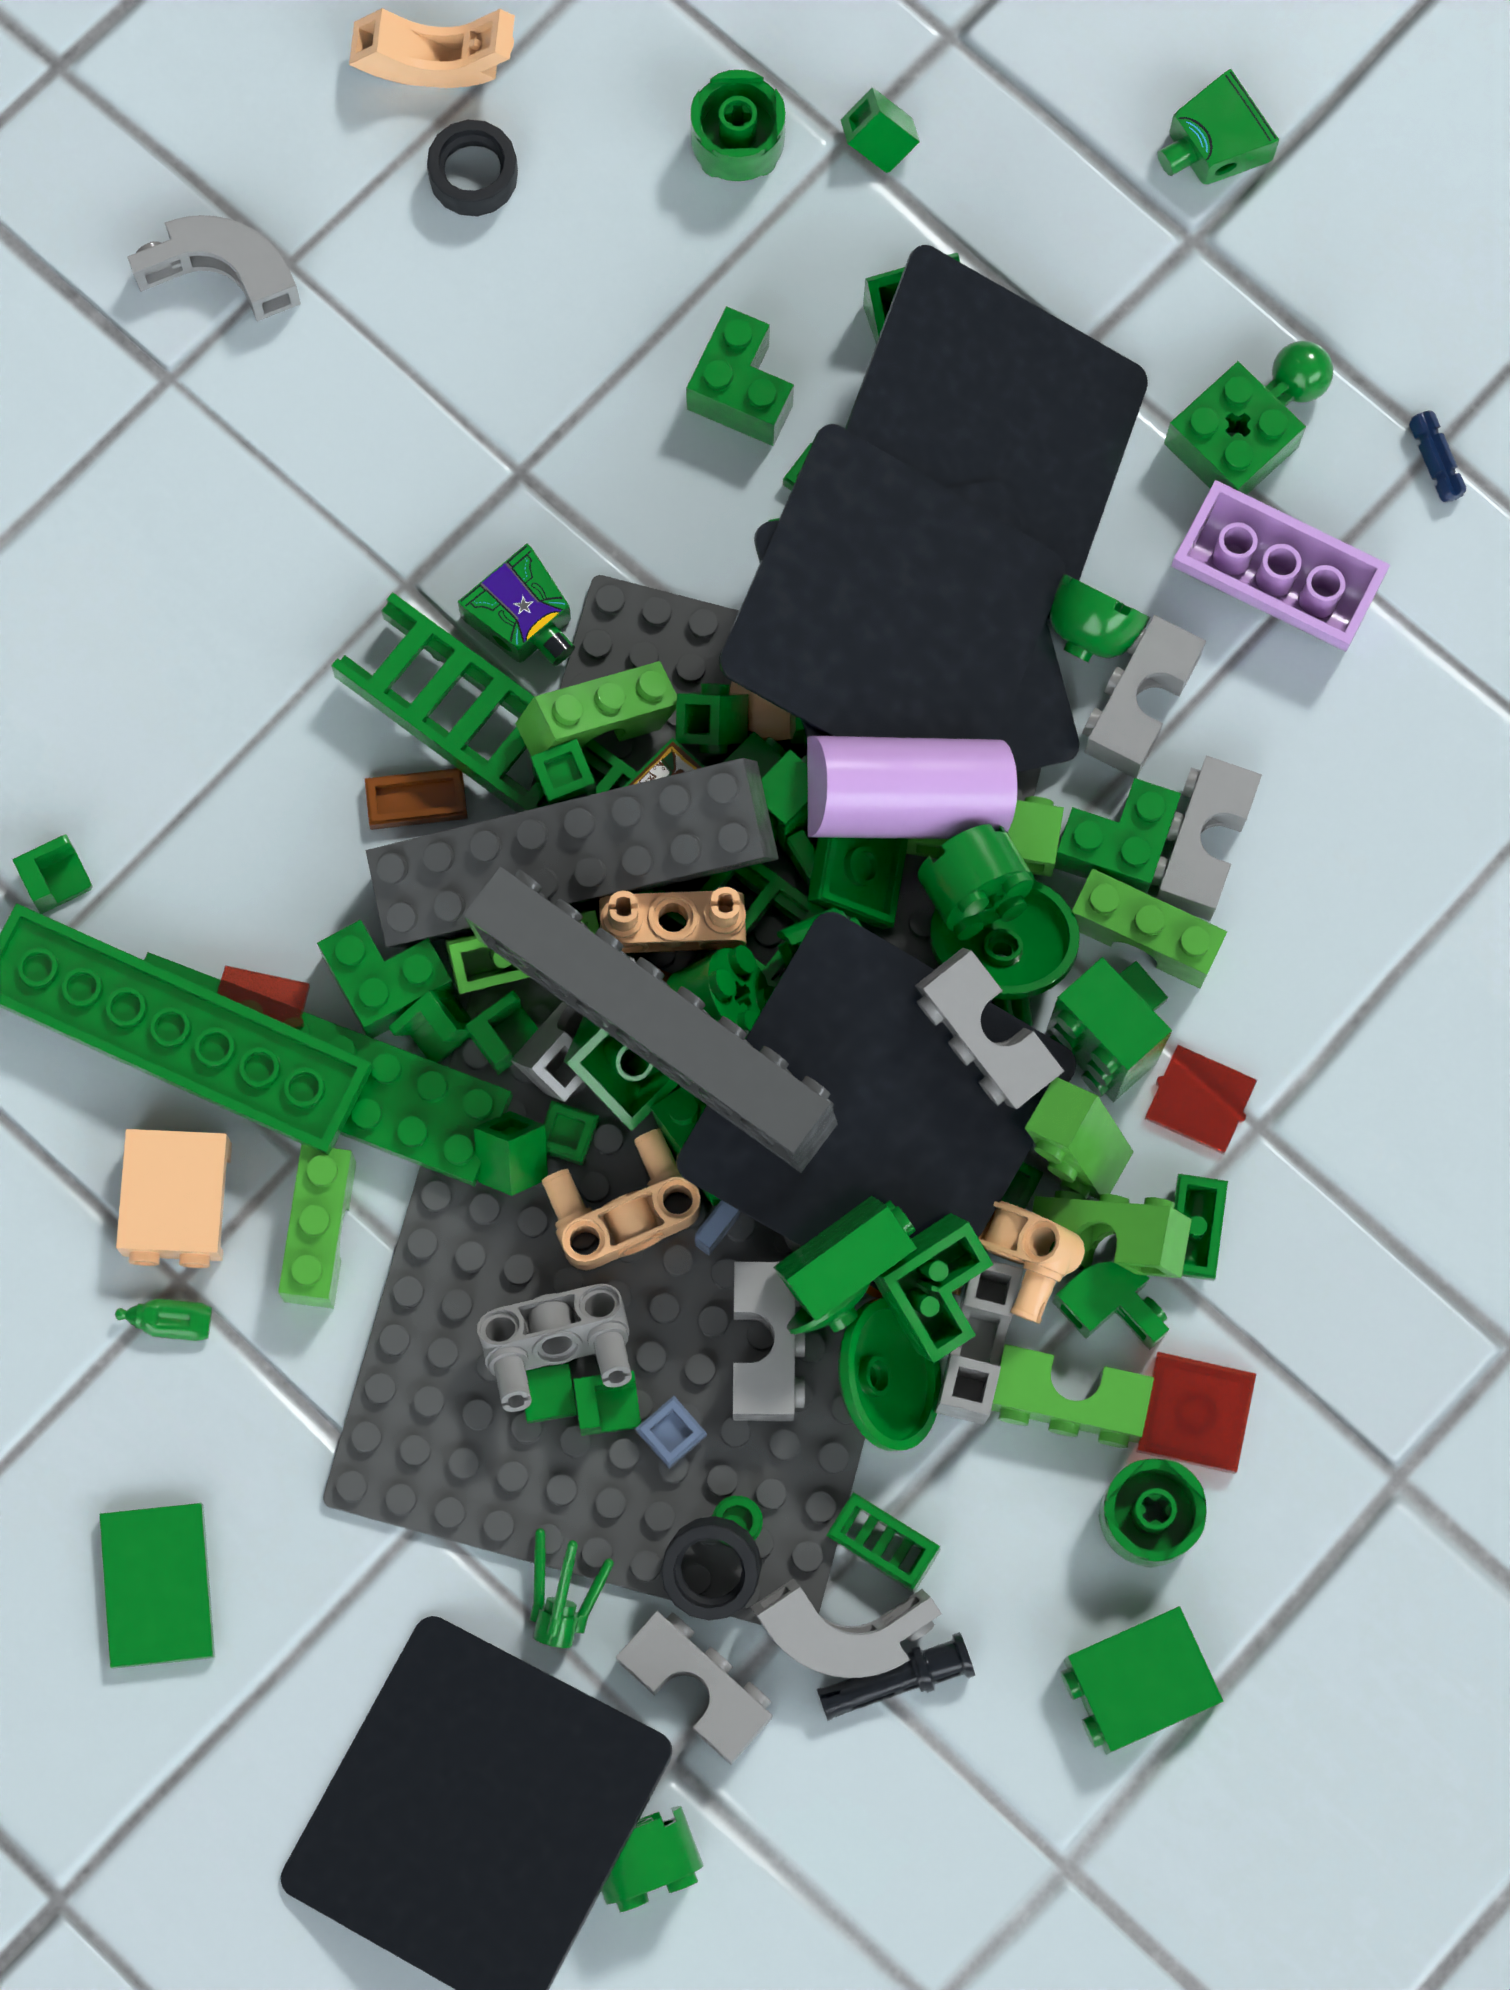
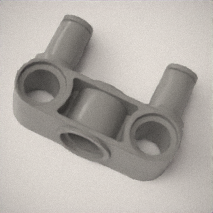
M595 1284L562 1293L545 1294L533 1300L496 1308L483 1315L477 1324V1333L485 1365L491 1374L496 1377L501 1404L506 1411H521L530 1406L531 1395L526 1374L527 1370L547 1365L563 1364L572 1359L596 1354L602 1382L605 1386L620 1387L627 1384L632 1378L625 1347L628 1342L629 1325L622 1297L619 1291L611 1285Z

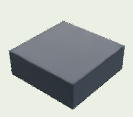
M721 1200L695 1233V1246L710 1256L738 1220L740 1211Z
M675 1396L670 1398L635 1429L668 1469L707 1437L704 1429Z

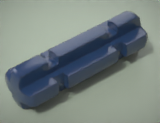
M1428 410L1413 416L1409 426L1415 440H1420L1421 444L1418 445V448L1432 480H1437L1435 488L1440 500L1446 503L1459 499L1466 492V485L1461 474L1455 473V469L1458 466L1444 433H1439L1438 428L1441 426L1436 414Z

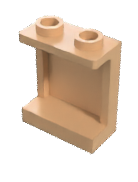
M126 1129L116 1248L122 1256L129 1257L130 1264L157 1266L159 1265L160 1258L180 1259L179 1265L183 1267L208 1268L210 1267V1261H223L221 1232L227 1163H231L232 1143L226 1133Z

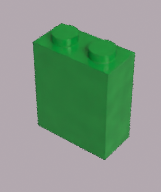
M870 1196L773 1268L801 1308L817 1322L916 1250L917 1247L909 1237L916 1230L899 1206L895 1207L890 1200L884 1204L875 1197Z
M1180 1606L1067 1656L1064 1659L1067 1669L1060 1672L1072 1700L1080 1697L1087 1711L1088 1717L1082 1719V1723L1094 1748L1102 1745L1106 1755L1224 1702Z

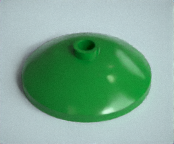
M1035 880L1031 891L1024 899L1028 905L1027 909L1021 915L1010 921H1002L999 918L984 926L978 934L966 940H959L955 933L947 928L935 908L930 926V944L939 966L962 948L972 950L1002 989V992L995 996L994 999H1024L1050 990L1070 972L1079 949L1080 934L1078 923L1065 900L1050 887ZM997 954H1003V955H1006L1007 957H1001V956H998Z
M878 1298L863 1304L857 1310L859 1316L847 1326L844 1332L838 1357L839 1385L845 1408L861 1434L870 1443L882 1450L903 1451L921 1443L935 1422L937 1416L935 1410L941 1389L939 1360L932 1363L915 1352L885 1299Z

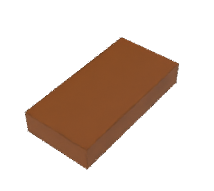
M458 768L365 778L369 826L371 830L468 819L463 772Z

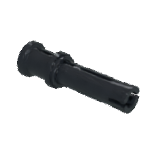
M961 1633L952 1634L951 1641L922 1650L919 1646L912 1648V1652L908 1653L910 1660L888 1672L869 1677L850 1678L824 1688H818L817 1692L827 1721L917 1688L921 1692L926 1691L928 1693L934 1691L935 1684L963 1674L967 1678L975 1676L973 1665Z

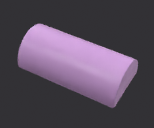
M1217 480L1214 481L1171 567L1345 652L1348 650L1390 566L1386 562Z
M849 736L807 737L808 837L950 839L965 830L983 824H991L995 831H999V826H1002L1008 832L1011 827L1017 802V772L1012 751L1003 740Z

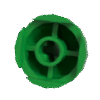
M1063 574L1050 610V621L1054 631L1067 641L1063 650L1088 663L1093 654L1107 659L1123 655L1133 646L1150 619L1149 616L1136 609L1130 608L1066 574Z

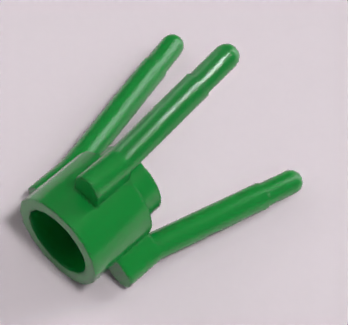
M539 1528L535 1533L534 1594L529 1619L536 1623L533 1639L552 1647L570 1648L573 1645L575 1633H585L588 1616L607 1581L614 1562L609 1558L604 1561L579 1611L575 1612L577 1604L567 1600L578 1544L574 1540L569 1541L563 1559L555 1597H548L545 1604V1530Z

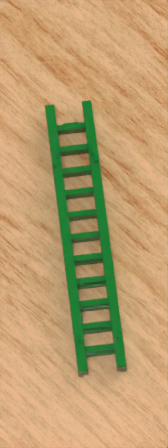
M392 592L386 599L387 605L382 609L383 619L406 636L373 675L344 655L341 660L337 658L331 665L334 677L517 813L548 806L545 803L547 799L540 782H536L528 791L506 774L527 749L517 726L489 760H486L467 746L500 705L519 718L534 696ZM425 649L434 659L444 664L414 701L409 703L394 692L391 687L420 652ZM461 677H463L481 690L482 693L452 730L448 732L429 718V716ZM593 739L581 749L590 771L601 779L600 783L596 786V793L621 788L637 773V771ZM762 863L714 874L700 890L715 891L718 888L724 887L733 876L759 895L746 911V937L771 906H774L795 923L826 911L819 905L807 901V896ZM660 887V888L651 889V890H647V891H643V892H639V893H635V894H640V893H666V892L663 891V890L661 889V887ZM675 912L666 913L660 918L676 931H680L687 924L684 917ZM701 950V951L708 956V955H710V954H712V953H714V952H716V951H718V950ZM779 950L766 966L755 959L756 964L766 977L768 986L776 987L781 978L779 975L784 969Z

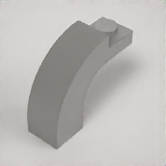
M199 215L165 222L170 240L163 243L157 241L147 243L141 246L135 254L127 256L140 292L191 272L211 271L227 276L242 289L257 322L301 304L295 281L279 251L259 232L228 218Z
M791 1579L750 1607L776 1644L795 1661L819 1673L843 1678L874 1676L893 1670L908 1662L910 1659L899 1643L906 1638L909 1642H912L927 1634L935 1625L932 1620L942 1614L933 1599L921 1589L870 1623L859 1626L838 1625L824 1619L817 1613L802 1588L794 1579Z

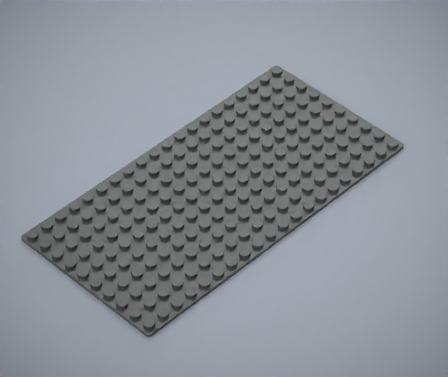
M597 575L592 579L573 642L575 649L569 656L560 689L658 661L661 662L676 694L701 692V683L730 684L731 687L732 681L720 669L719 656L739 610L604 575ZM676 710L658 731L619 742L614 730H611L593 738V740L638 772L672 737L676 740ZM791 739L776 741L786 752L791 750L800 759L804 755L807 756V749L803 747V744H791ZM680 743L705 767L723 763L741 745H729L728 754L699 753V744ZM1041 768L1017 773V800L1024 801L1026 797L1035 795ZM592 773L597 786L601 779ZM535 777L533 778L531 788L536 783ZM581 794L568 800L585 797V795ZM808 828L804 831V833L806 834L807 837H808ZM808 837L816 850L818 837ZM775 843L778 859L762 864L808 897L809 888L790 860L786 850L784 851ZM906 854L894 927L882 929L866 922L858 921L863 928L929 967L937 969L939 964L934 957L930 944V926L935 906L918 879L919 869L928 857ZM931 858L934 863L938 860L936 858ZM712 875L664 886L661 889L666 893L700 891ZM733 876L724 886L744 894L745 911L748 910L759 896ZM599 902L588 904L595 910L600 928ZM771 906L746 937L745 947L753 953L755 959L766 966L779 950L778 945L785 942L777 937V932L796 923L774 906ZM820 906V907H822V908H823L824 910H826V911L829 910L828 908H825V907H823V906ZM659 919V924L663 929L677 932L663 920ZM701 950L625 953L636 962L642 957L655 967L671 974L707 956ZM784 968L783 971L780 973V975H779L780 977L783 975V973H784V971H785V968ZM529 977L471 991L466 1012L473 1020L508 993L515 991L520 998L522 1008L539 1029L563 1001ZM470 1038L454 1050L449 1068L512 1092L513 1098L507 1112L512 1111L543 1124L552 1100L599 1116V1122L583 1166L547 1154L548 1175L563 1169H569L586 1208H592L594 1211L622 1195L648 1187L647 1183L651 1179L634 1143V1139L646 1132L658 1129L652 1111L630 1131L584 1082L564 1102L544 1094L514 1064L498 1075ZM677 1085L668 1095L681 1088V1086ZM668 1145L677 1164V1156ZM420 1166L323 1500L331 1509L534 1563L536 1530L542 1528L545 1530V1567L561 1571L567 1544L569 1541L574 1540L577 1542L578 1547L572 1574L594 1580L604 1561L609 1558L613 1560L614 1565L607 1577L606 1583L672 1601L664 1590L661 1567L665 1551L680 1528L691 1521L711 1517L716 1506L725 1498L744 1496L754 1501L762 1513V1530L755 1541L759 1547L762 1568L755 1593L743 1609L730 1617L762 1625L750 1607L791 1579H794L799 1584L819 1614L837 1543L826 1535L850 1498L865 1437L854 1425L845 1408L839 1385V1349L847 1327L834 1333L830 1326L827 1325L821 1329L805 1333V1357H795V1377H805L804 1408H794V1421H733V1363L760 1361L770 1353L774 1345L770 1331L763 1324L752 1320H734V1262H781L793 1253L788 1248L783 1235L740 1211L738 1220L710 1256H708L695 1246V1233L717 1205L713 1206L703 1191L696 1186L700 1194L701 1208L699 1217L694 1224L663 1238L658 1243L640 1252L620 1257L595 1269L581 1270L572 1266L565 1257L563 1248L556 1235L557 1228L555 1223L558 1221V1218L542 1182L510 1196L481 1184L478 1180L474 1187ZM680 1192L670 1194L664 1201V1207L673 1214L685 1213L692 1205V1200L689 1196ZM580 1233L573 1239L571 1247L578 1254L588 1255L596 1251L600 1241L592 1233ZM595 1284L613 1286L622 1297L629 1325L628 1342L625 1347L630 1370L635 1373L641 1423L670 1398L675 1396L704 1429L707 1437L668 1469L635 1429L581 1436L578 1415L527 1424L525 1409L510 1412L502 1407L496 1377L491 1374L485 1365L477 1333V1324L481 1317L493 1309L533 1300L545 1294H557ZM865 1293L854 1308L857 1311L866 1302L878 1298ZM795 1307V1314L801 1309V1307ZM596 1354L566 1362L569 1363L574 1396L573 1379L601 1375ZM712 1538L700 1540L691 1545L683 1555L681 1564L683 1578L689 1588L701 1596L710 1598L724 1596L732 1591L740 1581L742 1572L740 1558L734 1548L727 1547Z

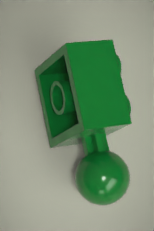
M1310 341L1290 343L1277 354L1272 366L1273 380L1266 387L1237 361L1170 422L1164 445L1210 489L1214 481L1217 480L1247 495L1299 447L1306 426L1286 406L1291 401L1304 403L1316 400L1327 391L1334 373L1333 363L1329 354L1320 345ZM1228 432H1234V433H1236V434H1234L1233 436H1230V435L1227 434V433H1228Z

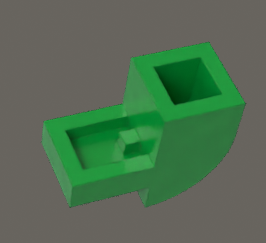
M1101 1262L1084 1269L1064 1286L1052 1301L1085 1339L1115 1313L1149 1350L1163 1339L1169 1331V1328L1164 1324L1168 1318L1161 1307L1152 1298L1147 1296L1142 1300L1137 1294L1146 1286L1150 1278L1147 1275H1136L1115 1262Z

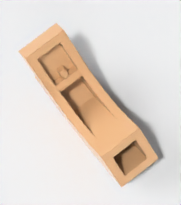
M381 8L354 22L349 65L373 76L406 85L459 88L487 83L496 79L497 65L510 59L514 46L513 27L515 15L498 9L465 25L435 27L409 21Z

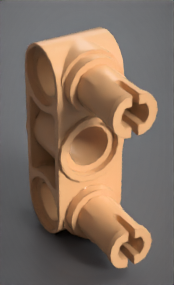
M721 887L715 891L633 894L622 890L613 895L602 897L599 900L600 928L610 933L623 944L622 951L624 953L720 950L746 945L744 894L730 887ZM675 912L682 915L687 924L680 931L670 932L662 928L659 924V919L666 913Z
M660 1128L646 1132L634 1139V1143L651 1179L647 1183L648 1187L622 1195L599 1209L593 1211L592 1208L585 1207L569 1169L557 1171L542 1179L543 1186L558 1218V1221L555 1223L557 1228L556 1235L566 1259L572 1266L581 1270H591L620 1257L635 1254L651 1247L663 1238L688 1228L699 1217L701 1208L699 1190L696 1185L684 1179L679 1173L676 1161ZM676 1192L684 1193L692 1200V1205L685 1213L673 1214L664 1207V1201L667 1196ZM587 1232L597 1236L600 1241L599 1246L591 1254H578L571 1247L573 1239L580 1233Z
M995 1201L993 1206L997 1208L980 1235L979 1240L985 1251L1024 1265L1023 1269L1026 1272L1010 1313L1040 1324L1055 1283H1060L1063 1276L1072 1273L1081 1264L1085 1252L1084 1243L1079 1235L1049 1219L1013 1204ZM1055 1241V1246L1053 1250L1049 1253L1050 1247L1052 1243ZM962 1286L952 1293L960 1296Z

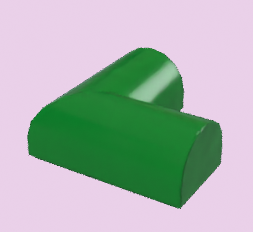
M1179 1173L1177 1175L1174 1209L1192 1219L1182 1272L1184 1277L1210 1281L1216 1279L1228 1181ZM1116 1238V1244H1115L1114 1259H1115V1253H1116V1248H1117V1238Z

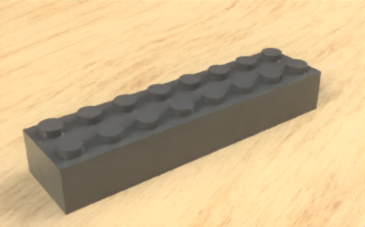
M746 758L365 850L385 946L392 948H408L427 938L433 942L473 932L463 914L500 866L513 876L518 870L529 875L541 885L543 889L540 892L552 904L561 899L573 908L597 903L600 898L613 895L622 890L635 894L778 859L758 762Z
M500 866L463 914L477 939L802 1173L838 1125L832 1108L834 1104L828 1099L831 1095L829 1091L808 1076L799 1081L786 1069L789 1065L788 1062L772 1049L763 1046L759 1052L744 1039L747 1033L730 1019L722 1016L717 1022L711 1018L703 1009L706 1004L688 989L681 986L677 992L672 990L662 980L665 975L646 959L640 957L636 963L630 960L622 951L623 944L602 928H599L595 934L591 932L581 922L583 916L568 903L558 899L555 904H552L540 892L543 889L541 885L529 875L518 870L513 876Z

